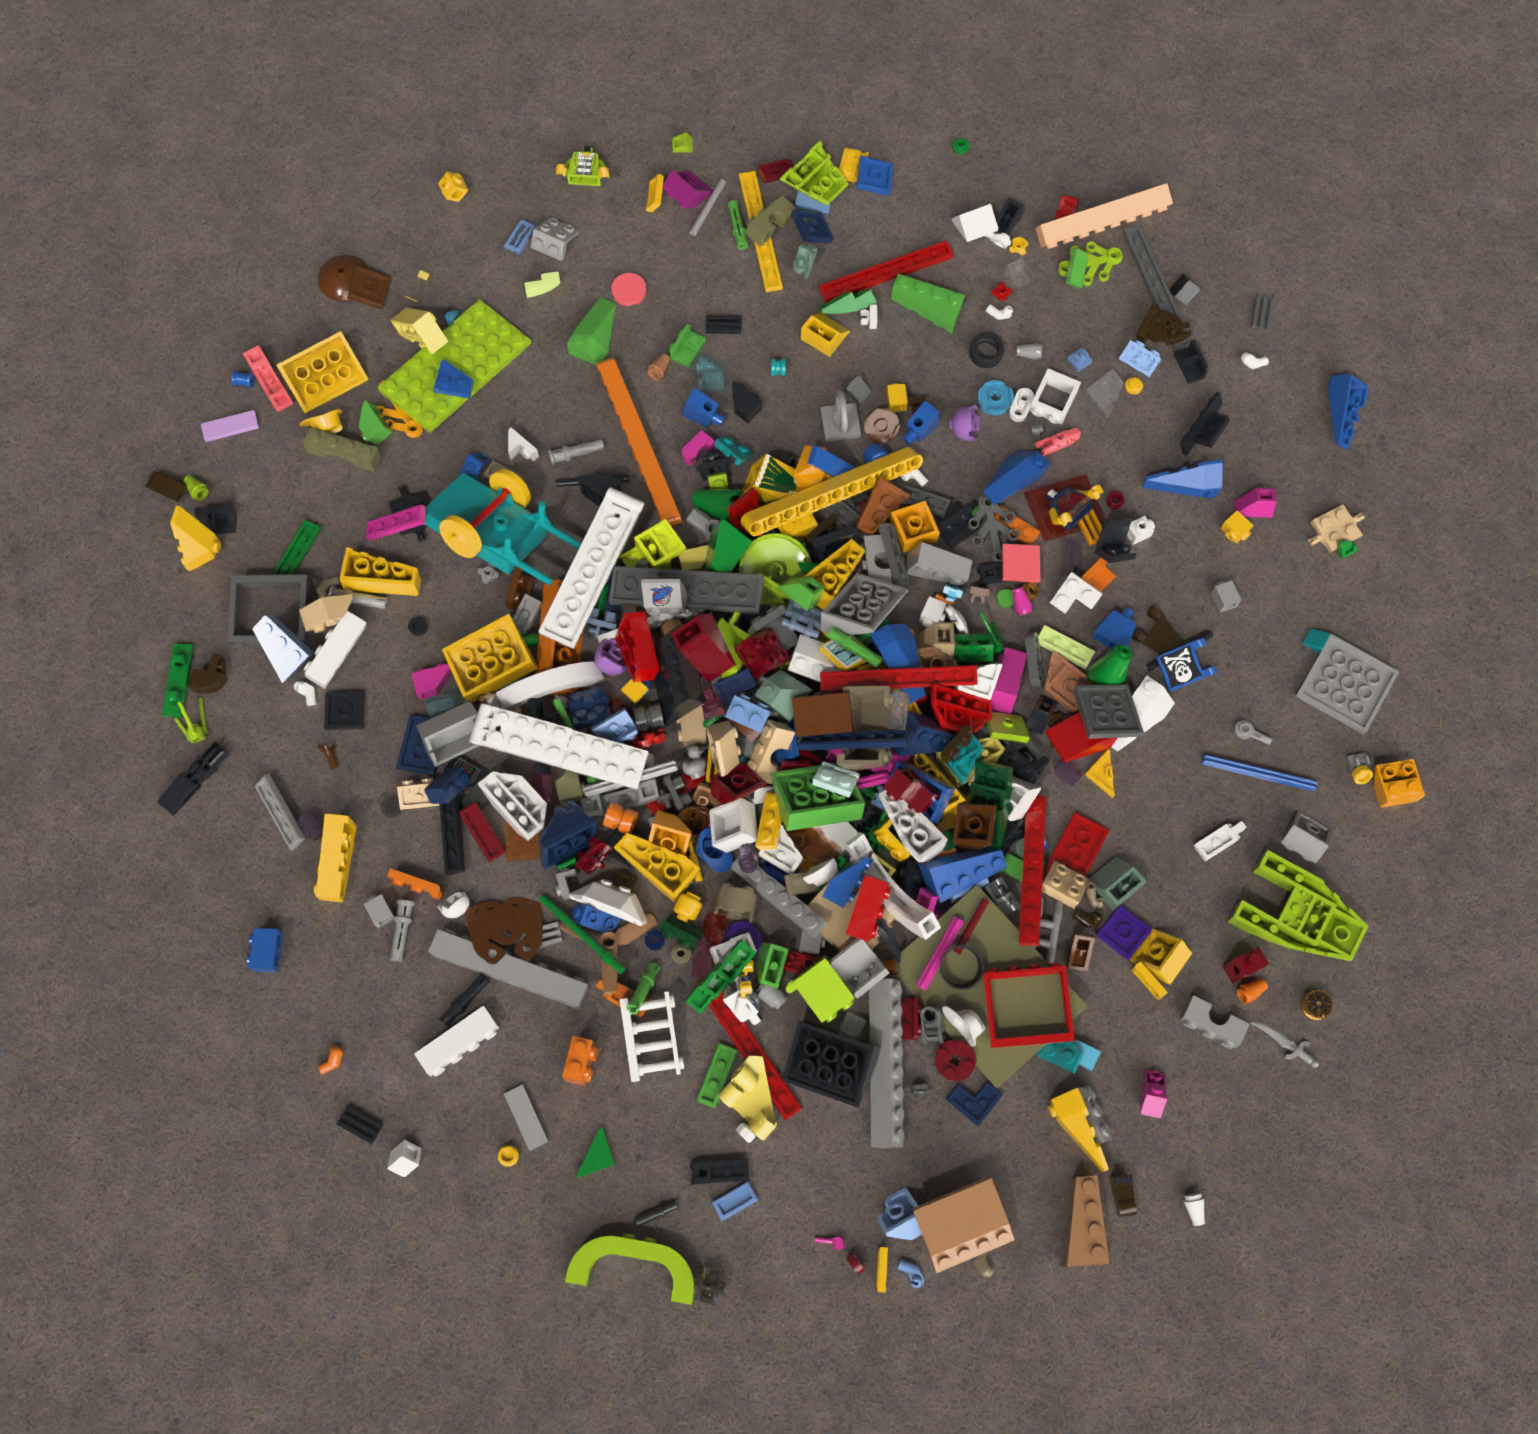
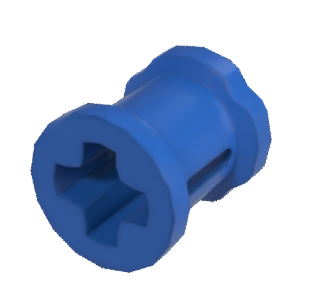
M234 370L232 373L233 386L244 385L248 386V388H253L255 381L253 372L239 373V371Z

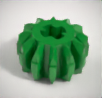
M877 820V825L871 821L869 823L870 827H864L866 833L863 834L868 843L871 844L872 850L875 847L876 852L880 853L882 847L883 851L887 852L888 849L879 843L873 834L881 825V821ZM890 827L888 830L892 833L894 828Z

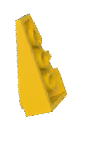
M176 506L170 524L174 537L179 539L177 548L179 552L183 553L181 558L182 564L188 571H192L214 559L216 553H219L221 550V542L216 534L182 507Z
M626 833L614 847L616 851L674 903L679 895L688 889L700 871V868L686 856L649 843V841Z
M1073 1089L1048 1101L1050 1104L1048 1110L1051 1117L1056 1118L1057 1122L1101 1173L1109 1170L1100 1144L1094 1142L1093 1138H1095L1096 1132L1094 1127L1086 1120V1115H1089L1079 1089Z

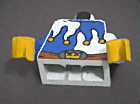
M750 960L742 970L743 973L738 975L732 984H728L725 987L723 1000L741 1022L749 1019L753 1025H756L763 1017L759 1013V998L752 989L751 981H749L750 976L748 972H754V961Z

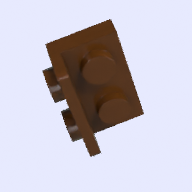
M516 566L505 598L506 608L517 611L525 594L530 596L534 584V578L525 576L523 570Z

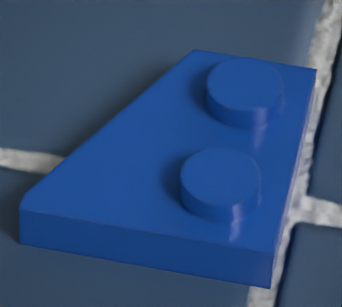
M441 360L433 388L434 393L470 399L474 385L473 379L445 360Z

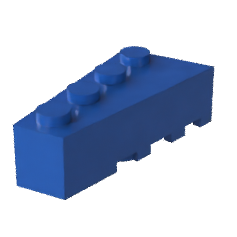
M991 846L979 850L967 849L965 852H955L945 857H935L929 862H918L927 889L938 896L937 901L940 903L1007 867L1002 850Z

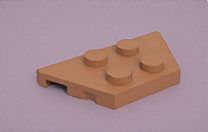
M1053 651L1044 692L1072 714H1076L1079 712L1073 689L1075 686L1091 684L1084 673Z

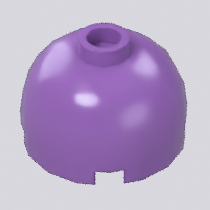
M966 405L958 408L953 414V419L949 421L950 430H953L955 436L962 441L978 440V438H975V430L979 432L980 419L979 414L975 415V410H978L976 405Z
M614 638L610 640L603 639L595 650L594 660L597 667L607 675L617 676L627 671V666Z

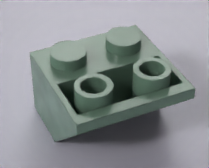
M1118 857L1113 858L1089 878V882L1096 884V893L1103 898V901L1112 911L1118 908L1147 882L1134 866Z

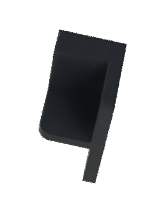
M1195 340L1190 341L1188 348L1174 352V357L1188 384L1205 378L1209 367Z
M233 506L195 508L194 515L199 522L214 534L236 533L237 513Z

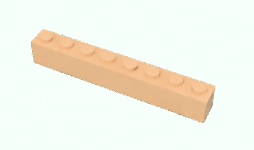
M1164 184L1039 225L1035 229L1041 248L1047 246L1048 249L1058 246V242L1063 241V244L1074 241L1073 237L1079 236V239L1089 236L1091 231H1094L1095 234L1105 231L1104 227L1106 226L1114 228L1120 226L1122 221L1126 220V223L1137 220L1136 217L1140 215L1142 218L1148 217L1155 210L1158 213L1168 210L1167 206L1173 204L1168 184Z

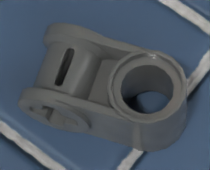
M931 1003L922 1009L920 1014L923 1044L935 1041L945 1043L942 1009L939 1005ZM928 1009L933 1010L935 1012V1019H932L928 1016Z

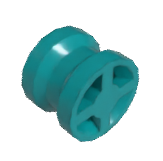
M771 358V376L776 374L785 376V358L780 360Z

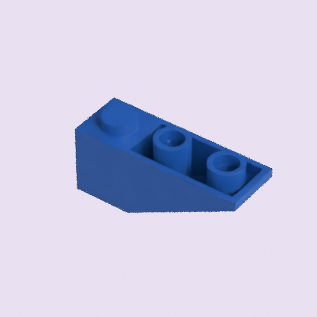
M869 851L835 873L822 897L842 908L845 907L847 902L851 904L856 895L853 892L855 887H860L864 880L862 875L864 869L868 871L874 861L870 859L873 851Z

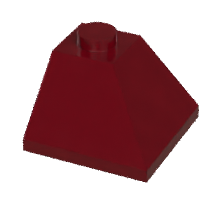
M740 762L726 776L721 777L720 773L711 776L710 794L724 805L766 786L767 782L746 764Z

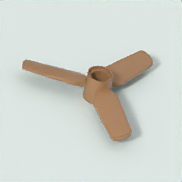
M649 913L645 915L647 918L646 924L639 926L631 922L618 929L615 934L612 932L601 934L586 926L578 925L606 951H611L617 960L616 954L618 953L619 945H627L654 928L657 922L655 917ZM563 921L561 922V930L581 939ZM601 960L603 993L610 995L617 991V971L611 965H607Z

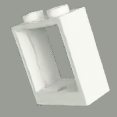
M1048 369L1034 396L1029 411L1037 417L1042 416L1049 419L1051 423L1062 425L1081 382ZM1046 384L1070 394L1063 411L1038 401Z

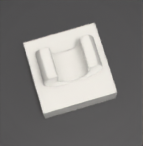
M870 305L869 311L863 309L860 312V316L867 317L861 318V324L867 325L869 323V329H876L877 305Z

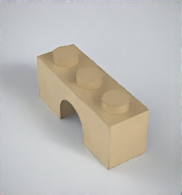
M767 720L747 766L768 784H773L771 772L779 771L780 767L770 759L771 755L777 749L788 750L796 732L787 724Z

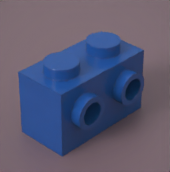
M253 929V934L249 938L251 952L247 955V966L253 972L278 973L283 933L279 929Z

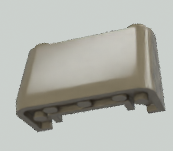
M889 686L843 687V692H850L854 731L892 730L893 705L896 703V693ZM890 748L841 749L844 753L837 754V764L847 770L886 767L892 759Z

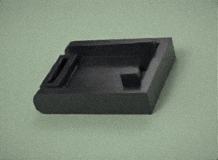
M850 526L811 539V557L813 562L816 564L823 562L851 539L856 542L855 528Z

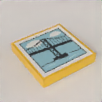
M851 635L854 640L862 644L855 636ZM833 640L820 646L819 651L841 671H852L866 663V661L851 651L842 649L841 645Z

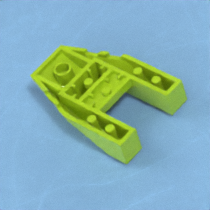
M1269 850L1263 853L1253 873L1290 892L1278 919L1241 900L1235 906L1227 922L1244 932L1289 949L1352 961L1368 929V925L1351 908H1348L1340 900V897L1324 884L1325 882L1322 879Z

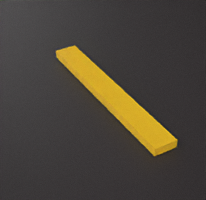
M755 171L739 173L740 185L749 220L752 217L758 216V213L764 208ZM770 238L761 247L754 242L765 292L783 290L772 239Z

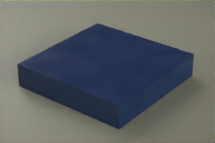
M793 210L791 215L804 242L829 244L834 240L821 212Z

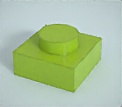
M726 472L707 475L710 489H729Z

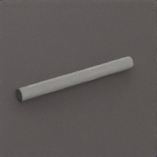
M720 179L690 230L689 233L696 236L724 188L725 180Z

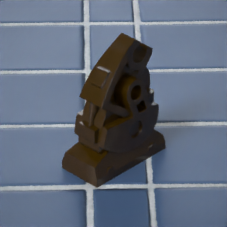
M1152 304L1136 333V337L1142 343L1149 339L1155 343L1165 342L1166 345H1172L1185 340L1192 334L1191 330L1184 331V328H1190L1189 322L1182 323L1181 319L1167 311H1159L1158 306Z

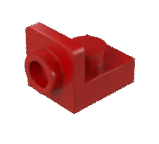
M1062 195L1054 220L1074 214L1078 199Z

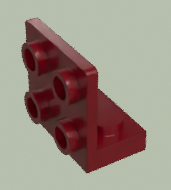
M772 628L748 637L734 648L745 668H749L754 681L759 680L770 670L791 661L787 651Z

